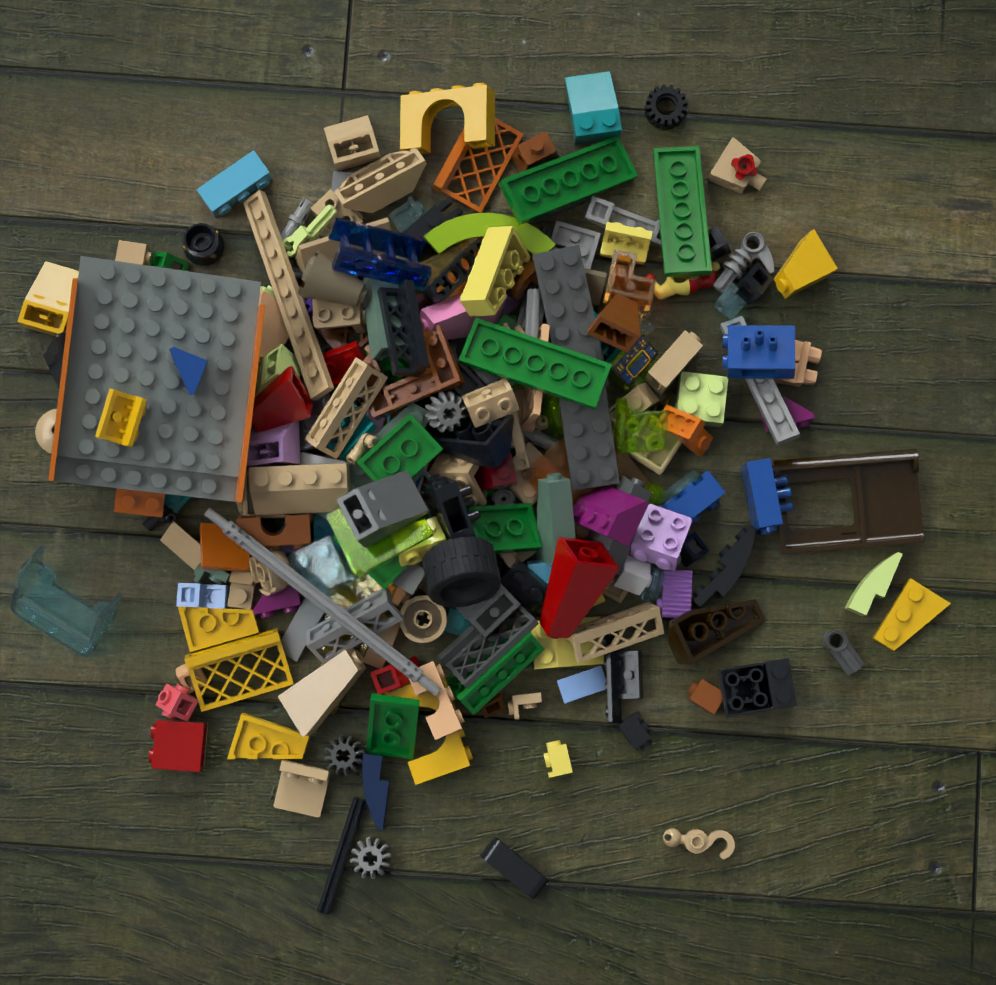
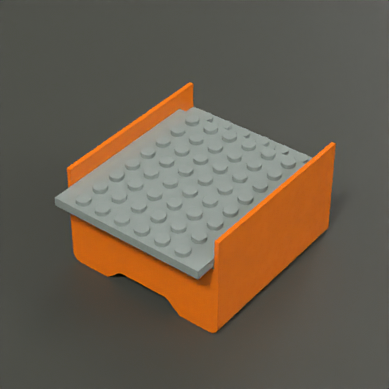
M81 256L78 279L73 278L48 480L116 488L113 512L162 517L165 494L242 503L265 305L260 304L258 306L261 282ZM175 347L208 360L195 394L189 396L169 351L170 348ZM110 388L147 399L145 404L146 413L140 421L138 428L139 436L136 442H134L133 447L95 437Z

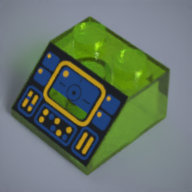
M640 331V338L628 353L621 351L610 363L612 368L609 377L626 392L630 388L634 389L643 381L641 376L646 370L649 371L654 366L659 356V352L643 332Z

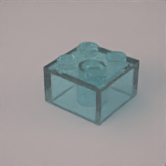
M335 535L326 536L288 555L294 570L324 594H328L359 579L348 553L332 539Z

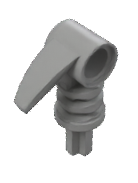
M750 232L744 237L740 249H735L734 251L735 256L731 255L729 257L730 262L725 261L722 264L724 271L713 286L717 291L724 293L735 278L741 279L743 277L741 270L745 271L747 269L746 264H751L754 259H759L770 275L774 273L773 258L761 234ZM754 241L758 248L750 249L746 242Z

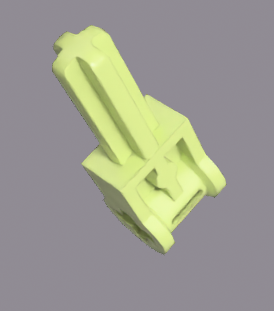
M327 205L307 228L301 225L291 236L283 240L289 258L294 257L296 260L299 245L320 239L318 235L337 215L338 211L332 205Z

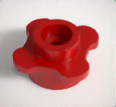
M750 154L741 156L739 159L734 158L731 162V166L736 171L735 177L738 180H743L746 176L753 177L758 172L755 167L754 158Z

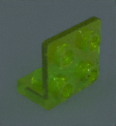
M617 398L615 440L618 453L664 451L667 440L668 411L633 412L632 407H628L626 398Z

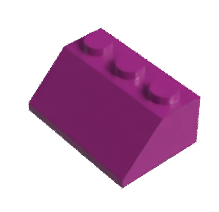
M605 486L579 498L573 508L574 522L629 547L649 502L610 486Z

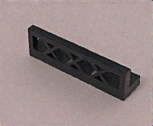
M404 280L398 288L380 287L377 292L393 376L420 377L429 367V361L413 280ZM386 296H396L397 305L394 307L390 304ZM392 314L400 320L401 326L399 328L391 322L390 316ZM396 335L405 343L403 350L394 341ZM399 357H402L408 363L409 369L399 368Z

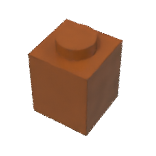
M699 679L698 682L693 681L687 690V693L690 694L687 699L710 714H715L723 701L721 690L703 679Z

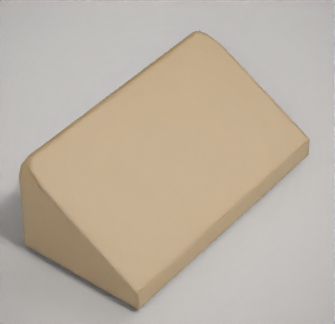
M173 521L160 541L195 570L201 563L200 543Z

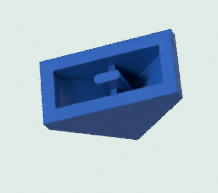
M175 347L170 348L169 351L189 396L195 394L208 360Z

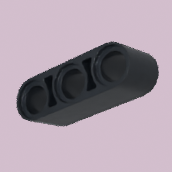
M495 836L480 854L488 864L533 900L549 881L543 874Z

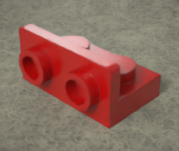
M357 341L322 353L334 389L338 387L356 357L362 361L367 357Z

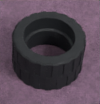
M469 536L448 539L431 547L422 558L429 598L437 605L445 607L470 606L487 600L501 587V577L494 546L483 538Z

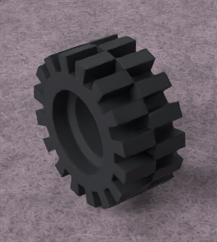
M664 84L661 88L657 86L647 97L645 115L646 118H649L651 125L653 123L656 124L655 128L659 129V126L663 127L662 130H667V127H670V130L674 129L675 125L679 126L686 115L688 102L685 100L686 95L684 93L681 94V89L678 87L676 90L673 89L674 85L666 87V84ZM662 100H670L675 106V111L670 115H663L658 111V103Z

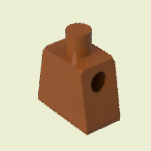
M543 132L517 145L511 159L518 173L560 158L547 132Z

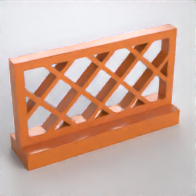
M495 118V136L497 135L500 148L488 151V147H484L485 152L473 155L471 147L464 142L463 128L431 189L451 197L476 213H481L511 159L516 146L519 144L523 133ZM509 132L516 136L513 144L504 146L500 134ZM510 149L508 154L506 155L505 150ZM468 151L469 156L464 157L466 152ZM501 151L504 159L503 163L493 166L490 154ZM486 155L489 168L478 170L474 158ZM471 159L474 172L462 175L460 163ZM457 171L459 176L453 177ZM491 171L493 177L492 184L482 186L479 174ZM475 175L479 187L467 190L463 178ZM460 179L463 192L455 194L447 189L451 181ZM489 188L488 191H487V193H486V195H485L484 189ZM480 191L483 200L479 207L470 202L469 193Z

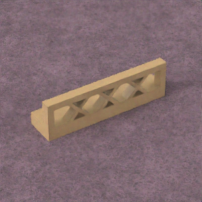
M356 357L305 440L320 451L337 459L388 377ZM371 374L376 375L378 379L374 385L367 388V380ZM363 396L361 406L354 408L356 398ZM350 416L351 422L348 427L341 429L342 420ZM337 437L338 443L333 451L328 449L326 446L330 439Z
M646 602L579 625L569 639L566 638V640L573 644L576 661L581 663L664 634L660 609L658 606ZM654 618L656 629L649 632L643 630L647 621ZM633 626L636 628L631 638L625 639L622 637L627 627ZM611 633L615 636L610 645L603 646L600 644L605 635ZM586 641L594 643L588 653L582 654L581 643Z

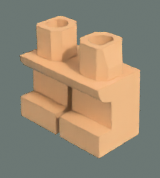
M795 340L794 379H773L774 382L800 387L802 384L814 385L817 371L806 369L807 362L818 364L821 359L822 350L811 347V342Z

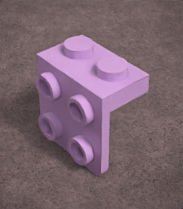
M649 504L633 538L630 556L641 562L647 561L656 564L661 569L675 571L681 549L692 523L691 518Z

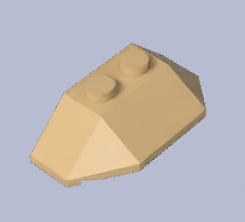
M417 148L410 149L409 151L389 153L350 174L334 193L344 208L374 213L413 192L427 163Z

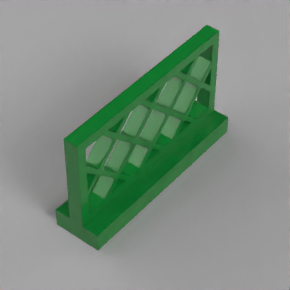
M513 625L508 626L506 631L512 630ZM529 632L469 689L461 682L454 684L458 678L453 673L446 678L447 685L450 686L451 691L465 707L475 715L545 649ZM509 638L503 639L502 644H505ZM496 641L490 642L489 647H493ZM491 654L486 655L485 660H487L491 656ZM478 658L472 659L471 664L476 663ZM473 671L468 672L466 679L473 673Z

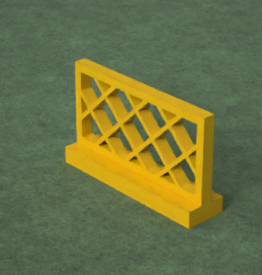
M278 628L185 655V663L189 670L197 699L199 700L201 712L294 684ZM277 645L280 654L275 662L263 656L267 648ZM262 650L261 654L256 653V651ZM249 653L258 657L252 669L240 663L243 656ZM261 659L273 665L267 677L255 671ZM280 659L282 660L283 666L278 664ZM227 660L235 664L229 676L217 670L222 661ZM238 666L250 672L244 684L232 678ZM204 667L212 671L206 683L197 679L195 669ZM277 667L285 671L287 680L278 683L270 679ZM215 673L227 679L221 690L209 685ZM253 674L265 680L259 689L247 686ZM229 681L242 687L238 695L230 696L224 693ZM199 684L204 686L202 691L200 690ZM206 688L219 694L215 702L204 703L202 695Z

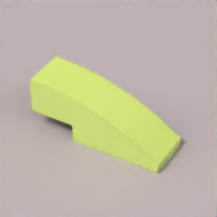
M894 553L874 567L858 584L844 609L859 616H866L874 597L879 599L885 597L902 553Z

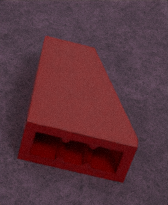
M293 366L285 369L254 398L251 425L255 426L258 433L311 417L313 401Z

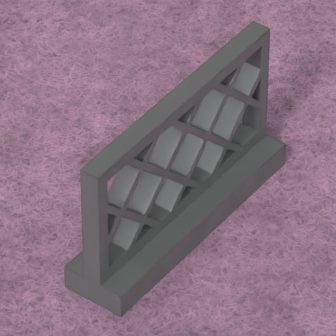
M520 605L485 639L470 625L438 657L458 680L469 689L539 623ZM527 622L523 627L520 628L521 623ZM513 625L512 630L506 631L508 626ZM509 638L505 644H502L503 639ZM496 641L493 647H489L490 642ZM491 654V656L487 660H485L486 655ZM478 658L476 663L471 664L472 659ZM473 671V673L466 679L468 672Z

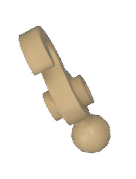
M670 828L663 834V841L668 847L684 844L686 849L695 854L704 852L717 838H724L726 841V848L719 854L721 859L730 857L735 848L733 837L723 830H715L707 836L699 829H692L683 835L677 829ZM666 834L670 835L668 840L664 838Z

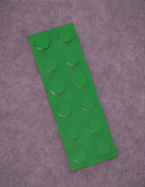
M615 136L502 179L498 184L518 224L521 225L633 181L638 177V174L619 137Z
M700 147L653 148L664 277L711 275L712 265Z
M477 317L474 320L459 358L460 364L592 410H596L612 368V364Z

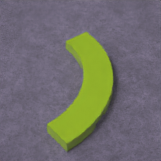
M474 213L459 216L433 228L423 237L439 255L459 242L477 237L484 238L487 229L490 227L513 226L531 255L547 252L556 245L547 235L526 222L519 225L515 217L496 213Z

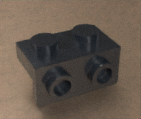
M519 559L507 570L503 568L500 571L501 584L508 592L510 591L515 595L523 606H528L534 611L544 602L548 584Z

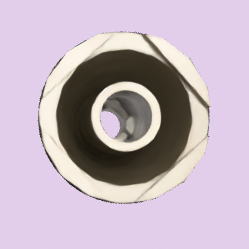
M315 251V256H311L301 280L305 282L304 288L299 287L298 295L304 298L358 306L359 302L364 303L368 294L364 282L318 251Z

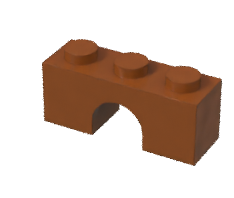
M310 513L285 514V527L276 533L269 532L264 528L262 515H239L236 517V525L263 546H268L269 550L282 549V545H292V548L300 549L306 548V544H311Z

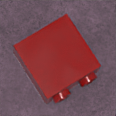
M156 720V724H153L151 728V739H154V746L150 748L148 758L149 763H152V769L204 771L208 723Z

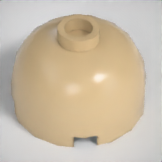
M280 549L269 550L292 569L294 568L292 559ZM249 558L255 584L260 582L263 588L259 590L265 596L275 594L288 585V583L256 558Z

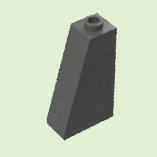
M623 476L616 487L617 490L647 502L651 496V492L644 487L646 483L636 477H633L631 480ZM591 530L586 540L602 542L619 566L616 574L620 575L632 541L629 547Z

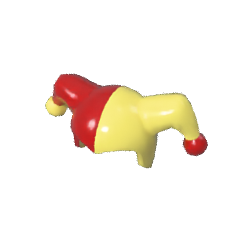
M718 262L711 263V275L667 277V280L662 285H659L655 281V276L648 274L645 277V281L650 284L654 295L659 300H664L675 294L687 296L694 294L699 289L711 288L716 281L720 264Z

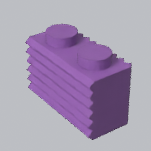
M663 569L662 574H658L657 588H661V598H657L656 606L660 609L661 618H676L691 610L692 570L673 571Z

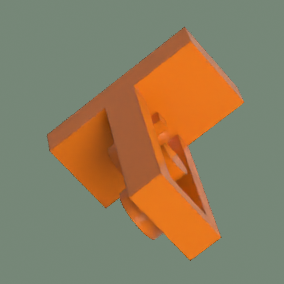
M667 404L654 424L659 429L673 434L689 450L700 457L709 448L714 438L703 428L706 423L702 419Z

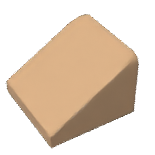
M185 663L176 668L175 671L182 686L190 689L188 693L190 694L195 689ZM202 668L195 669L197 679L206 683L208 679Z

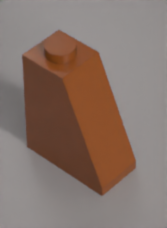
M617 293L587 329V334L628 353L640 338L638 303Z

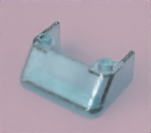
M41 546L20 567L10 608L23 621L78 655L88 657L96 649L115 619L123 595L118 593L110 603L98 601L92 607L55 584L56 574L54 569L42 563L46 547Z

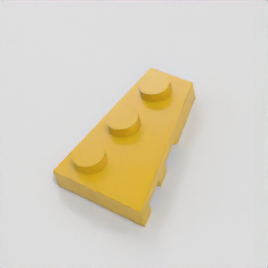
M178 606L191 653L260 633L253 610Z

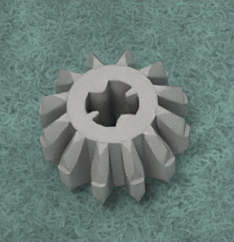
M440 391L437 398L430 397L432 404L425 405L426 409L429 410L425 417L430 420L429 425L431 427H437V430L440 432H444L445 429L451 432L453 431L454 424L458 427L461 426L459 419L466 418L465 414L462 413L466 406L461 403L462 398L460 396H454V393L451 391H447L446 394Z
M367 837V846L360 840L357 842V845L361 850L353 848L351 851L353 854L358 855V857L351 858L350 862L359 863L354 868L355 872L361 868L364 869L361 875L363 878L370 871L371 879H375V870L380 875L385 873L380 865L384 867L390 866V863L383 859L390 858L392 855L391 853L382 852L387 849V844H384L381 848L378 847L380 838H377L374 845H372L371 837ZM367 852H372L374 856L377 855V860L373 861L374 864H370L369 860H365V856L368 855Z

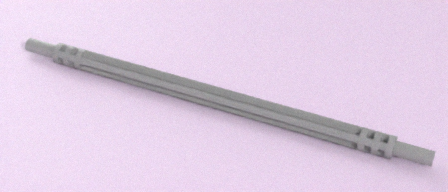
M212 508L205 512L204 515L223 529L222 533L406 677L414 683L417 681L433 695H437L441 688L422 674L423 670L234 522H228Z

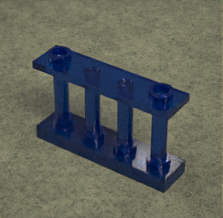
M335 217L328 239L338 241L341 245H339L332 263L333 270L396 285H401L404 280H413L414 288L424 291L432 273L431 266L418 263L426 243L425 239ZM350 244L363 247V250L352 248ZM373 250L384 252L386 256L373 253ZM396 255L408 258V261L396 258Z

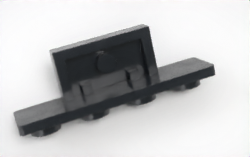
M611 633L605 635L603 638L604 645H610L615 636ZM619 649L606 654L604 668L607 671L605 692L608 704L605 708V714L609 724L622 722L621 699H643L642 651H620Z

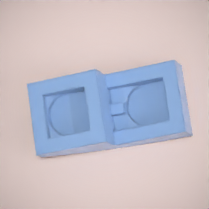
M178 583L176 606L228 609L229 586Z
M602 666L557 680L564 703L605 690L606 682Z

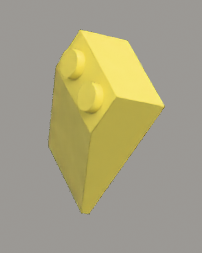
M584 617V619L581 621L579 625L594 621L601 617ZM540 620L538 621L539 624L531 631V634L545 649L533 660L534 670L604 664V655L578 663L575 658L573 644L567 641L566 638L553 639L548 637L540 625ZM590 641L581 643L582 654L588 653L594 643Z

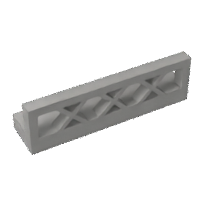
M387 587L376 591L345 609L361 623L373 624L370 630L375 634L403 620V615L392 603L391 592ZM387 610L394 615L388 619L379 618L380 614ZM331 617L306 631V646L322 664L328 662L344 650L357 646L362 641L354 635L349 641H340V636L353 634ZM324 645L333 646V649L325 654L319 648Z

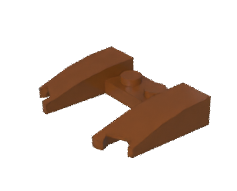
M436 325L437 331L423 330L430 368L426 369L420 377H407L390 385L388 380H386L369 407L372 418L380 420L399 412L400 408L440 391L446 392L465 384L440 325ZM367 345L364 349L369 354L363 362L385 375L379 359L372 360L370 347ZM371 374L367 380V388L374 385L378 379L376 375Z

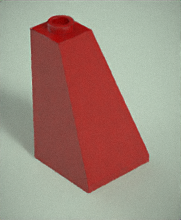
M564 537L558 538L540 618V625L548 637L553 639H569L618 572L619 566L602 542Z

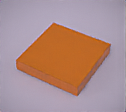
M215 523L200 524L201 569L249 571L250 555L247 551H244L243 548H238L237 544L222 533L223 529Z

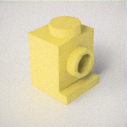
M560 740L546 743L548 753H544L546 767H551L552 771L547 772L548 777L572 773L566 743L561 744Z

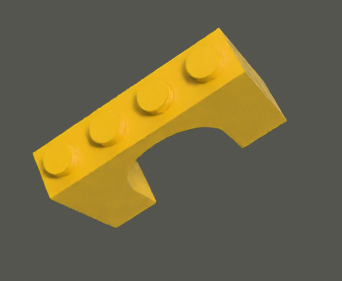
M475 83L472 87L453 86L452 89L448 90L434 88L430 92L411 91L408 95H401L400 150L409 151L410 149L417 148L420 154H430L432 122L440 111L451 106L461 107L464 112V142L473 149L495 146V91L485 83Z
M442 678L445 688L448 687L446 679ZM411 684L384 693L387 696L420 700L419 707H428L435 711L438 710L440 705L437 695H433L430 691L416 695ZM451 701V703H452V705H453V707H454V710H456V707H455V705H454V702ZM463 728L446 735L444 743L437 751L408 761L415 785L470 766L469 760H472L473 757L469 745L465 747L461 739L465 737Z

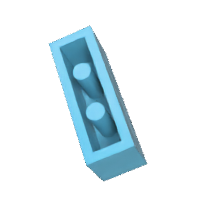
M253 150L196 190L216 218L219 215L224 216L232 209L231 207L236 203H243L255 190L264 189L269 185L272 177Z

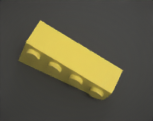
M513 226L490 227L486 231L473 268L468 276V281L461 294L460 302L469 316L495 315L507 297L506 290L512 289L514 286L515 276L520 275L524 270L523 263L529 262L531 259L529 252Z

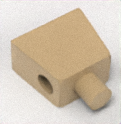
M732 137L707 180L737 193H743L748 184L760 191L767 178L757 173L753 177L746 176L743 180L736 179L735 168L731 166L734 158L739 159L741 156L750 154L754 158L756 168L759 167L761 161L738 140Z

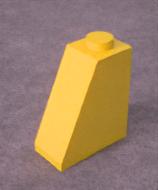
M815 229L811 230L800 240L774 277L776 287L785 299L826 279L838 269Z

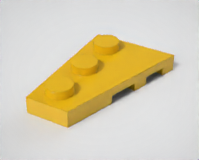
M909 578L872 639L891 651H895L951 603Z
M242 713L227 759H303L310 735L302 737L298 730Z

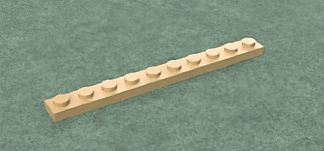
M258 190L243 201L310 398L317 401L334 390V386L302 296L298 295L299 286L267 195L264 191Z

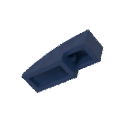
M364 753L362 772L366 801L377 829L383 830L390 780L381 779L384 756Z

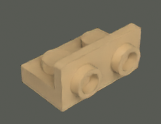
M501 379L461 396L474 427H479L519 410L514 392L506 379Z

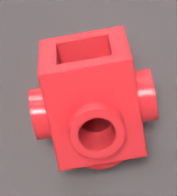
M166 683L155 705L163 710L162 715L172 720H175L177 717L188 722L199 700L188 694L190 689L180 684L174 687Z

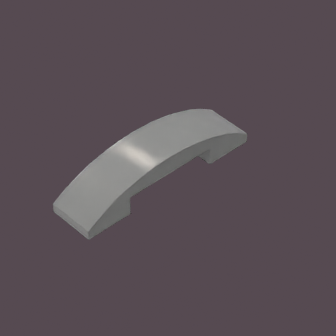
M592 196L585 219L604 229L607 222H618L625 226L642 227L648 231H653L650 245L661 248L659 220H650L614 206V203Z
M324 568L313 585L334 600L345 579ZM307 598L302 602L281 640L285 655L298 662L307 647L306 631L319 624L325 614Z

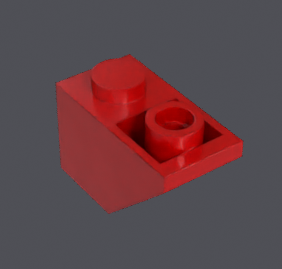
M416 656L408 658L412 663L420 667ZM392 665L370 672L377 693L380 695L411 684L409 678Z

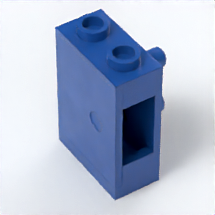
M728 325V334H723V348H727V356H723V370H727V378L794 379L795 326Z
M770 458L746 462L740 469L751 526L756 529V532L759 531L760 535L774 533V531H777V527L783 524L781 512L793 510L791 501L779 503L778 500L791 497V489L776 490V487L787 485L788 478L786 476L774 478Z

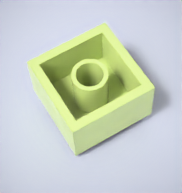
M681 371L678 377L675 408L702 419L706 423L704 426L721 427L724 423L728 378L725 376Z

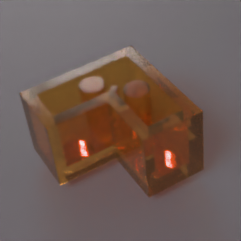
M614 249L603 303L608 304L619 293L637 302L638 310L649 312L656 280L633 275L637 254Z

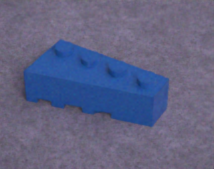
M707 470L699 479L685 487L677 496L672 497L662 505L661 508L690 517L692 526L702 518L700 513L707 508L710 512L720 504L718 499L726 492Z

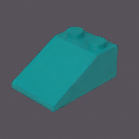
M610 71L565 77L574 144L599 142L618 136L620 139L622 127Z

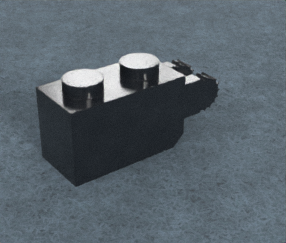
M451 197L438 206L434 205L400 234L401 242L415 258H418L431 247L423 238L424 235L440 224L462 215L463 211L461 208L454 210L448 217H445L443 214L454 202Z

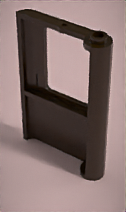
M917 449L773 460L774 478L786 476L788 484L849 480L851 483L854 523L850 526L791 530L788 527L787 512H781L783 524L778 527L781 554L925 543L917 475L919 471ZM786 485L776 487V490L784 489ZM786 498L778 499L779 503L786 502Z

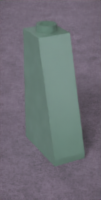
M376 267L369 270L362 281L366 284L365 289L368 290L364 301L372 360L389 358L377 290L380 287H399L391 267L383 269ZM386 296L387 301L395 307L397 305L396 296ZM392 314L390 320L399 328L401 322ZM396 335L394 341L403 350L405 343Z
M561 473L547 474V478L538 479L537 528L542 548L536 551V559L551 566L558 538L576 539L571 482L569 478L561 476Z

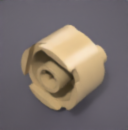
M428 595L411 598L400 610V613L403 615V620L399 622L400 628L411 641L419 644H429L438 640L444 634L447 627L445 608L432 602ZM428 614L427 618L430 622L420 626V621L417 617Z

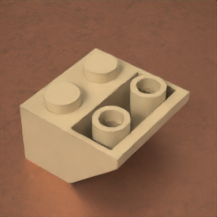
M368 115L324 128L336 171L346 170L380 159L378 145Z

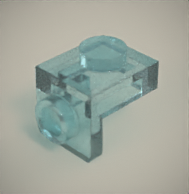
M412 196L407 198L408 202L388 214L400 234L425 212L419 200L414 201Z

